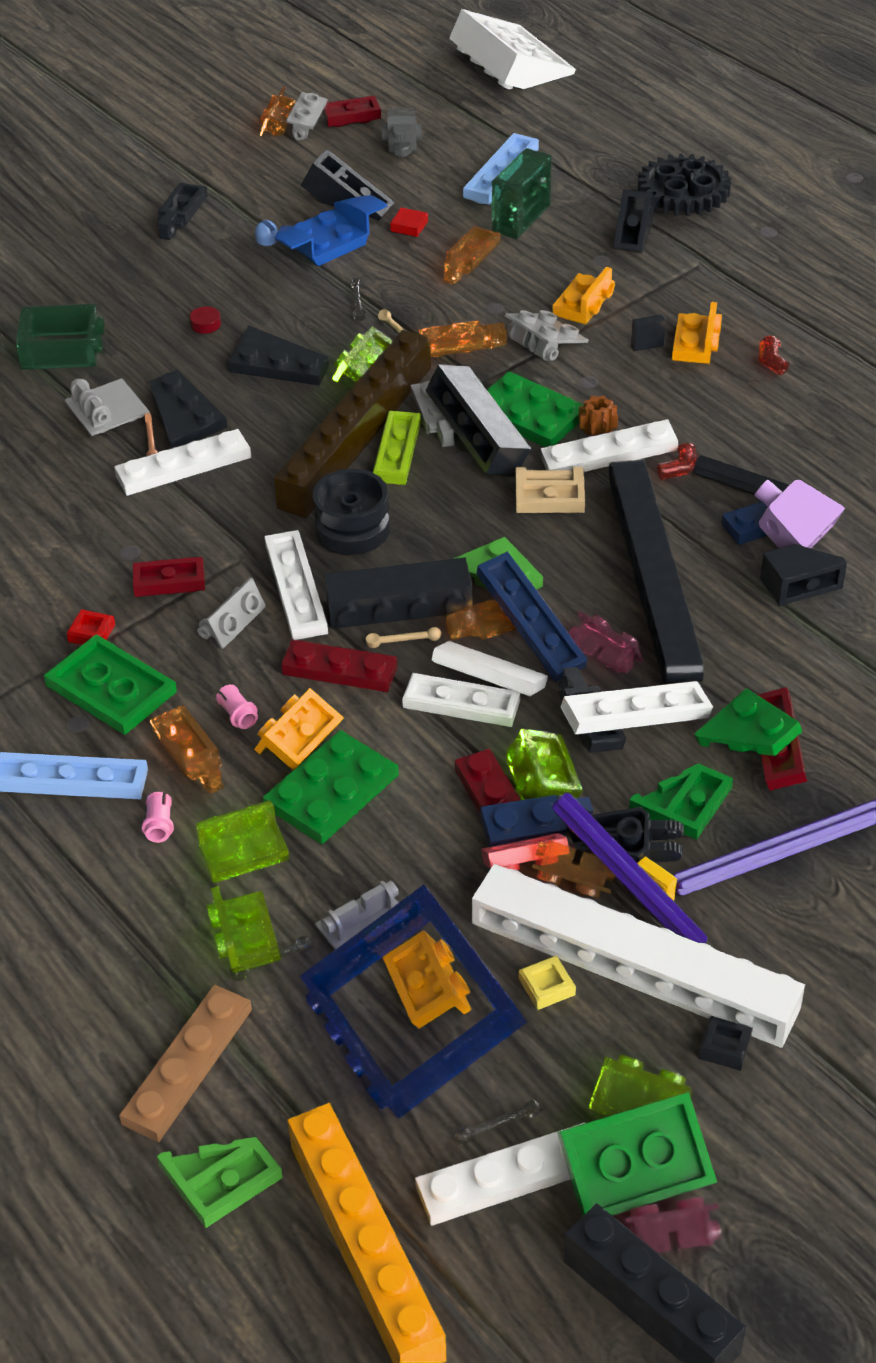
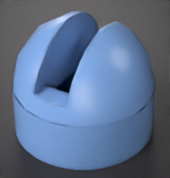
M263 220L261 223H258L255 228L256 242L263 246L275 244L277 242L275 236L278 232L276 225L269 220Z

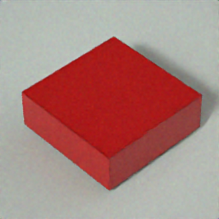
M401 207L390 223L391 232L418 237L428 222V213Z
M81 609L66 633L68 642L83 645L96 634L107 640L115 627L114 616Z

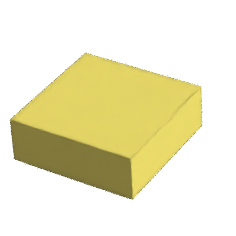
M557 955L519 970V980L537 1010L572 997L576 993V986Z

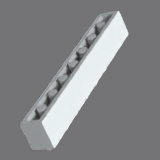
M493 864L472 898V924L551 956L557 955L561 960L708 1019L714 1016L752 1027L753 1037L780 1048L783 1047L801 1009L805 984L797 982L787 975L774 973L756 966L746 959L736 958L715 950L708 944L697 943L679 936L669 929L659 928L638 920L628 913H620L602 906L592 899L582 898L561 890L553 884L540 882L523 875L515 869H507Z

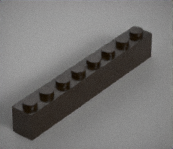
M401 330L274 477L277 509L303 518H307L314 510L313 489L317 482L329 473L348 469L385 425L388 411H396L410 395L411 385L419 384L430 371L431 348L429 337Z

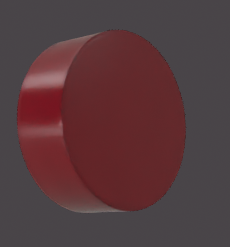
M208 306L193 310L190 313L191 328L201 334L215 332L221 326L219 310Z

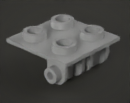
M521 310L520 313H506L505 317L512 320L507 326L509 338L528 348L529 351L534 352L545 361H553L557 358L559 343H588L589 341L579 334L578 328L559 322L557 316L549 311L541 310L540 313H531Z
M122 378L94 389H90L89 383L86 380L75 379L71 383L72 397L64 400L91 436L104 433L125 423L133 422L138 418L144 417L145 413H150Z

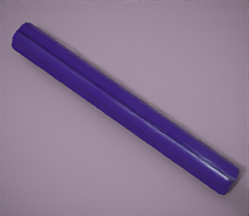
M565 793L556 800L552 810L666 929L697 943H706L708 940L707 935L570 793Z

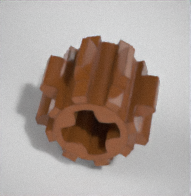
M590 396L589 400H585L584 406H579V428L583 429L585 435L588 434L591 437L613 432V428L618 427L617 405H613L612 399L609 400L606 396Z

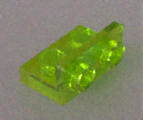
M373 326L365 335L358 333L349 346L351 351L348 353L344 350L334 363V366L338 369L332 379L338 382L344 374H347L357 382L392 340Z
M521 729L514 742L509 745L506 753V761L512 772L521 800L552 795L559 796L565 793H570L574 798H579L583 789L562 735Z
M271 801L250 805L246 808L214 816L196 823L199 849L213 883L289 860V851L276 823L275 810Z
M219 886L211 888L214 903L206 906L212 929L221 927L222 932L214 934L220 959L229 957L232 973L281 960L263 892L258 891L223 901Z
M619 1054L617 1061L605 1057L588 1109L605 1116H611L689 1092L690 1098H692L693 1091L689 1086L684 1085L685 1077L661 1069L659 1076L642 1070L644 1067L643 1062Z

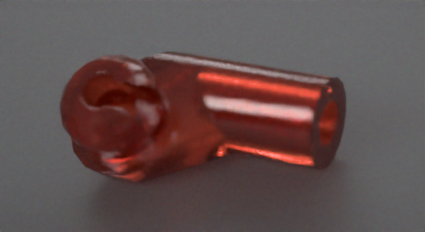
M768 335L759 343L758 360L778 375H783L789 368V362L777 355L779 353L778 347H782L781 341L773 335Z
M693 443L680 444L677 448L679 456L675 460L659 463L657 465L659 478L663 480L690 473L698 458V453H695V445Z

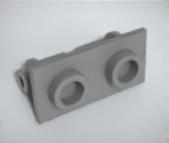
M301 93L286 121L293 124L292 133L295 139L303 140L307 138L309 129L314 128L328 99L319 97L314 93Z
M253 578L246 580L240 587H235L232 590V595L208 618H203L199 622L197 631L202 638H215L220 649H223L266 607Z
M380 881L377 883V887L362 894L361 898L356 901L352 900L334 911H327L325 913L326 917L315 923V926L339 953L406 914V910L394 898L399 895L394 882L389 881L385 883Z

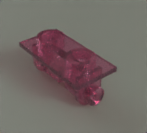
M579 610L577 614L582 624L579 628L574 626L569 634L582 651L593 657L600 647L604 648L597 657L598 661L617 673H629L634 666L633 658L643 663L644 659L638 648L639 643L634 637L624 631L618 634L611 630L610 625L600 616L594 614L590 617Z
M703 1197L677 1201V1210L660 1213L658 1204L631 1208V1217L621 1221L624 1226L631 1225L632 1232L657 1253L671 1251L668 1234L670 1232H676L679 1250L705 1245L711 1246L713 1245V1240L721 1239L718 1220L710 1221L709 1213L719 1208L718 1203L705 1205Z

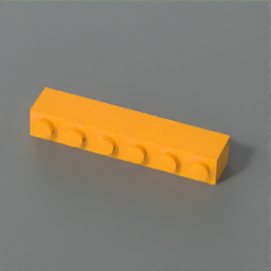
M330 1102L288 1119L291 1149L393 1363L446 1362L445 1333Z

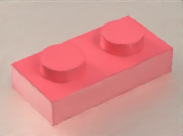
M559 833L481 849L483 863L490 869L493 864H497L507 869L519 870V863L534 860L535 865H547L558 862V855L570 853L567 837Z

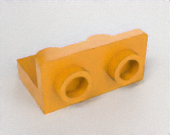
M605 267L597 278L578 273L553 304V313L557 317L586 325L594 314H598L606 298H610L613 294L615 282L612 280V268Z
M711 302L709 316L696 313H679L672 352L673 361L710 364L711 351H718L719 333L721 330L722 314H716L717 302Z
M309 688L301 698L294 694L280 710L284 715L278 721L270 718L257 733L262 739L254 750L261 754L268 748L288 767L294 770L332 733L344 717Z
M423 930L382 957L411 1023L418 1029L454 1006L464 1015L472 1010L466 999V995L470 993V990L462 976L457 971H453L450 963L454 961V956L442 939L436 942Z

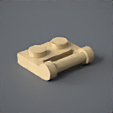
M516 467V513H585L583 467H573V470H526V467Z

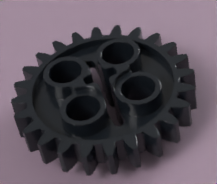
M680 153L678 158H674L669 154L666 160L657 157V163L649 161L648 166L642 167V172H639L637 191L653 193L656 201L654 210L662 207L663 213L672 210L675 216L680 212H684L686 216H689L690 212L693 211L697 215H701V210L710 213L712 212V207L720 208L721 203L727 202V197H730L731 177H728V170H723V165L715 166V160L706 162L705 156L695 159L694 154H691L688 158H685Z

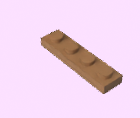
M214 984L119 1115L121 1124L159 1143L252 1011L251 1000Z

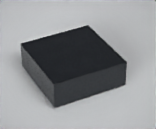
M662 314L632 319L631 346L634 351L664 346L666 320Z
M711 1016L700 1047L699 1059L741 1071L753 1028Z

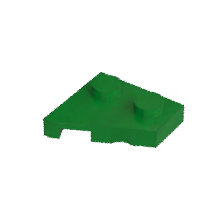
M746 688L694 735L697 743L703 747H708L710 742L728 744L729 750L755 751L757 754L776 756L802 733L799 721Z
M697 763L683 770L679 776L669 777L659 782L657 790L643 797L639 793L633 795L629 800V809L642 807L649 813L650 820L679 821L684 826V835L697 840L731 791L733 778Z

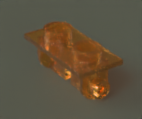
M283 86L278 96L273 94L268 107L265 108L259 121L263 125L260 136L263 135L265 130L275 136L285 133L289 124L286 122L287 118L296 104L293 98L283 95L286 87Z
M550 839L548 842L539 841L535 856L542 858L540 866L531 864L530 867L539 870L536 878L559 886L562 878L578 883L575 891L598 899L601 891L611 894L612 890L603 886L605 880L613 882L615 875L596 855L583 852L579 866L571 864L576 851L575 848Z

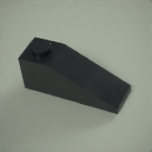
M328 149L312 163L300 185L322 203L334 206V202L368 195L374 196L387 204L386 208L369 215L370 218L380 220L395 203Z

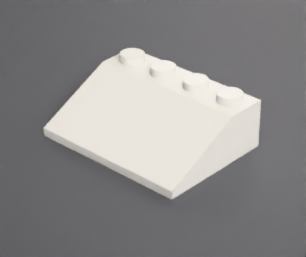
M461 9L449 38L458 45L457 50L470 55V60L473 63L483 66L486 74L498 78V84L507 89H512L513 86L522 89L572 75L576 70L522 26Z

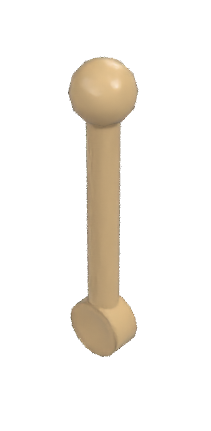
M382 309L379 312L378 319L380 321L387 322L398 333L404 330L391 318V313L388 310Z
M432 627L424 632L379 636L376 633H371L366 636V645L369 648H377L381 643L429 638L431 641H437L441 637V631L437 627Z

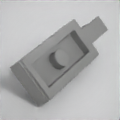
M430 381L411 385V395L418 413H421V421L426 434L437 433L442 447L455 445L454 429L425 391Z

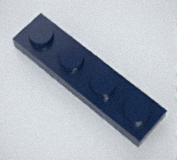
M508 551L477 566L476 574L555 682L561 680L564 668L578 667L581 670L586 667L587 657Z

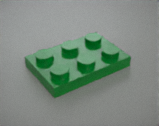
M510 371L487 389L520 435L543 447L556 445L572 431L580 421L579 406H584V404Z
M97 634L44 675L47 687L123 735L129 733L177 693L175 681Z
M339 730L263 796L264 808L322 845L399 776L398 765L344 731Z
M689 1092L557 1132L582 1217L596 1203L611 1215H615L717 1183Z

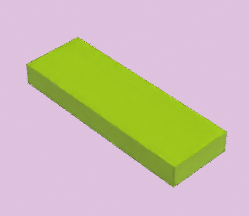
M388 411L373 473L381 477L387 484L406 485L421 424V413Z

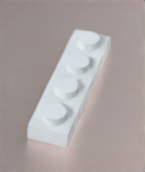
M667 419L541 448V458L546 470H573V467H583V471L586 472L608 467L610 462L638 460L677 451L678 439Z
M239 429L203 440L193 441L173 449L163 450L140 459L130 460L116 465L114 468L116 477L126 496L249 459L251 458L250 446Z
M299 530L264 536L266 550L292 639L299 640L328 634L327 621Z
M693 681L564 696L560 708L574 733L583 734L709 718L713 706L699 683Z
M557 1132L416 1177L415 1183L424 1210L432 1226L571 1180Z

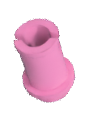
M229 684L222 687L220 691L227 700L219 693L216 695V700L230 715L229 720L231 724L241 729L252 727L258 719L256 705L247 701L235 685Z
M154 792L147 796L146 819L142 823V832L148 840L156 843L167 840L174 830L173 822L170 819L171 797L166 794L163 805V792Z

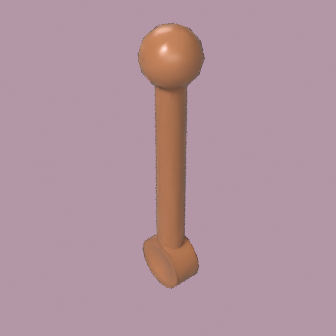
M145 413L149 447L146 456L158 453V451L155 450L151 413Z

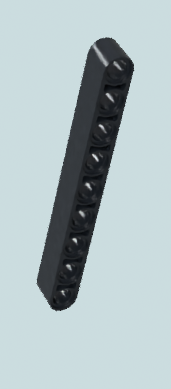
M645 460L610 462V488L664 685L693 681L702 682L704 670L701 651Z

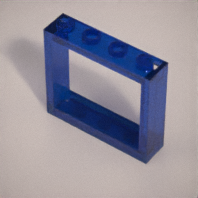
M424 884L300 976L310 990L305 997L311 1008L317 1015L324 1011L330 1020L323 1025L338 1046L345 1043L350 1050V1053L344 1056L348 1064L359 1078L366 1074L372 1085L366 1088L368 1094L374 1099L381 1111L388 1106L398 1118H401L527 1023L515 1004ZM431 922L495 1010L393 1086L332 997V994L416 931Z

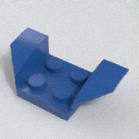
M371 195L334 202V210L321 212L319 215L304 222H299L295 226H281L275 236V240L286 245L291 250L295 248L314 264L320 266L364 246L370 233L369 215L386 208L387 204Z

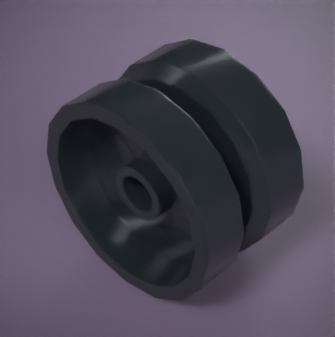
M356 468L341 469L327 474L317 482L313 489L316 537L322 546L332 552L353 555L374 550L386 541L390 533L388 488L381 477L366 470Z

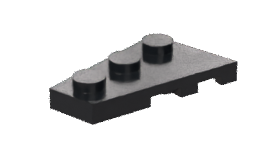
M248 326L229 361V369L232 373L320 386L329 368L327 356L252 326Z
M178 370L166 373L150 381L151 392L158 413L161 416L170 449L198 441L227 428L226 417Z

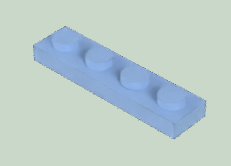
M513 133L463 188V198L473 200L479 204L489 205L539 148V139Z
M0 752V792L141 799L148 773L146 760Z

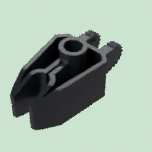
M642 807L592 815L637 863L645 856L653 862H673L683 858V847L679 843L653 842L655 840L681 838L684 834V826L679 821L650 820L649 813ZM569 828L573 841L572 844H568L571 859L595 871L611 872Z

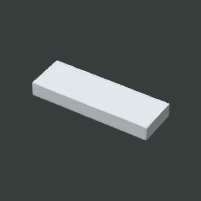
M451 641L435 647L432 655V661L437 664L528 696H532L545 688L548 675Z
M412 673L402 701L403 708L512 727L520 703V693L514 690Z

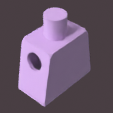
M767 480L754 495L768 507L759 521V526L778 548L794 544L812 548L835 525L845 509L839 503L801 480H794L783 492Z

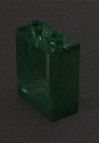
M525 148L492 181V232L518 239L551 206L552 155Z
M96 304L22 307L16 339L21 370L96 366L97 354L103 351L101 335L105 333L103 316H98ZM87 334V338L38 340V336Z

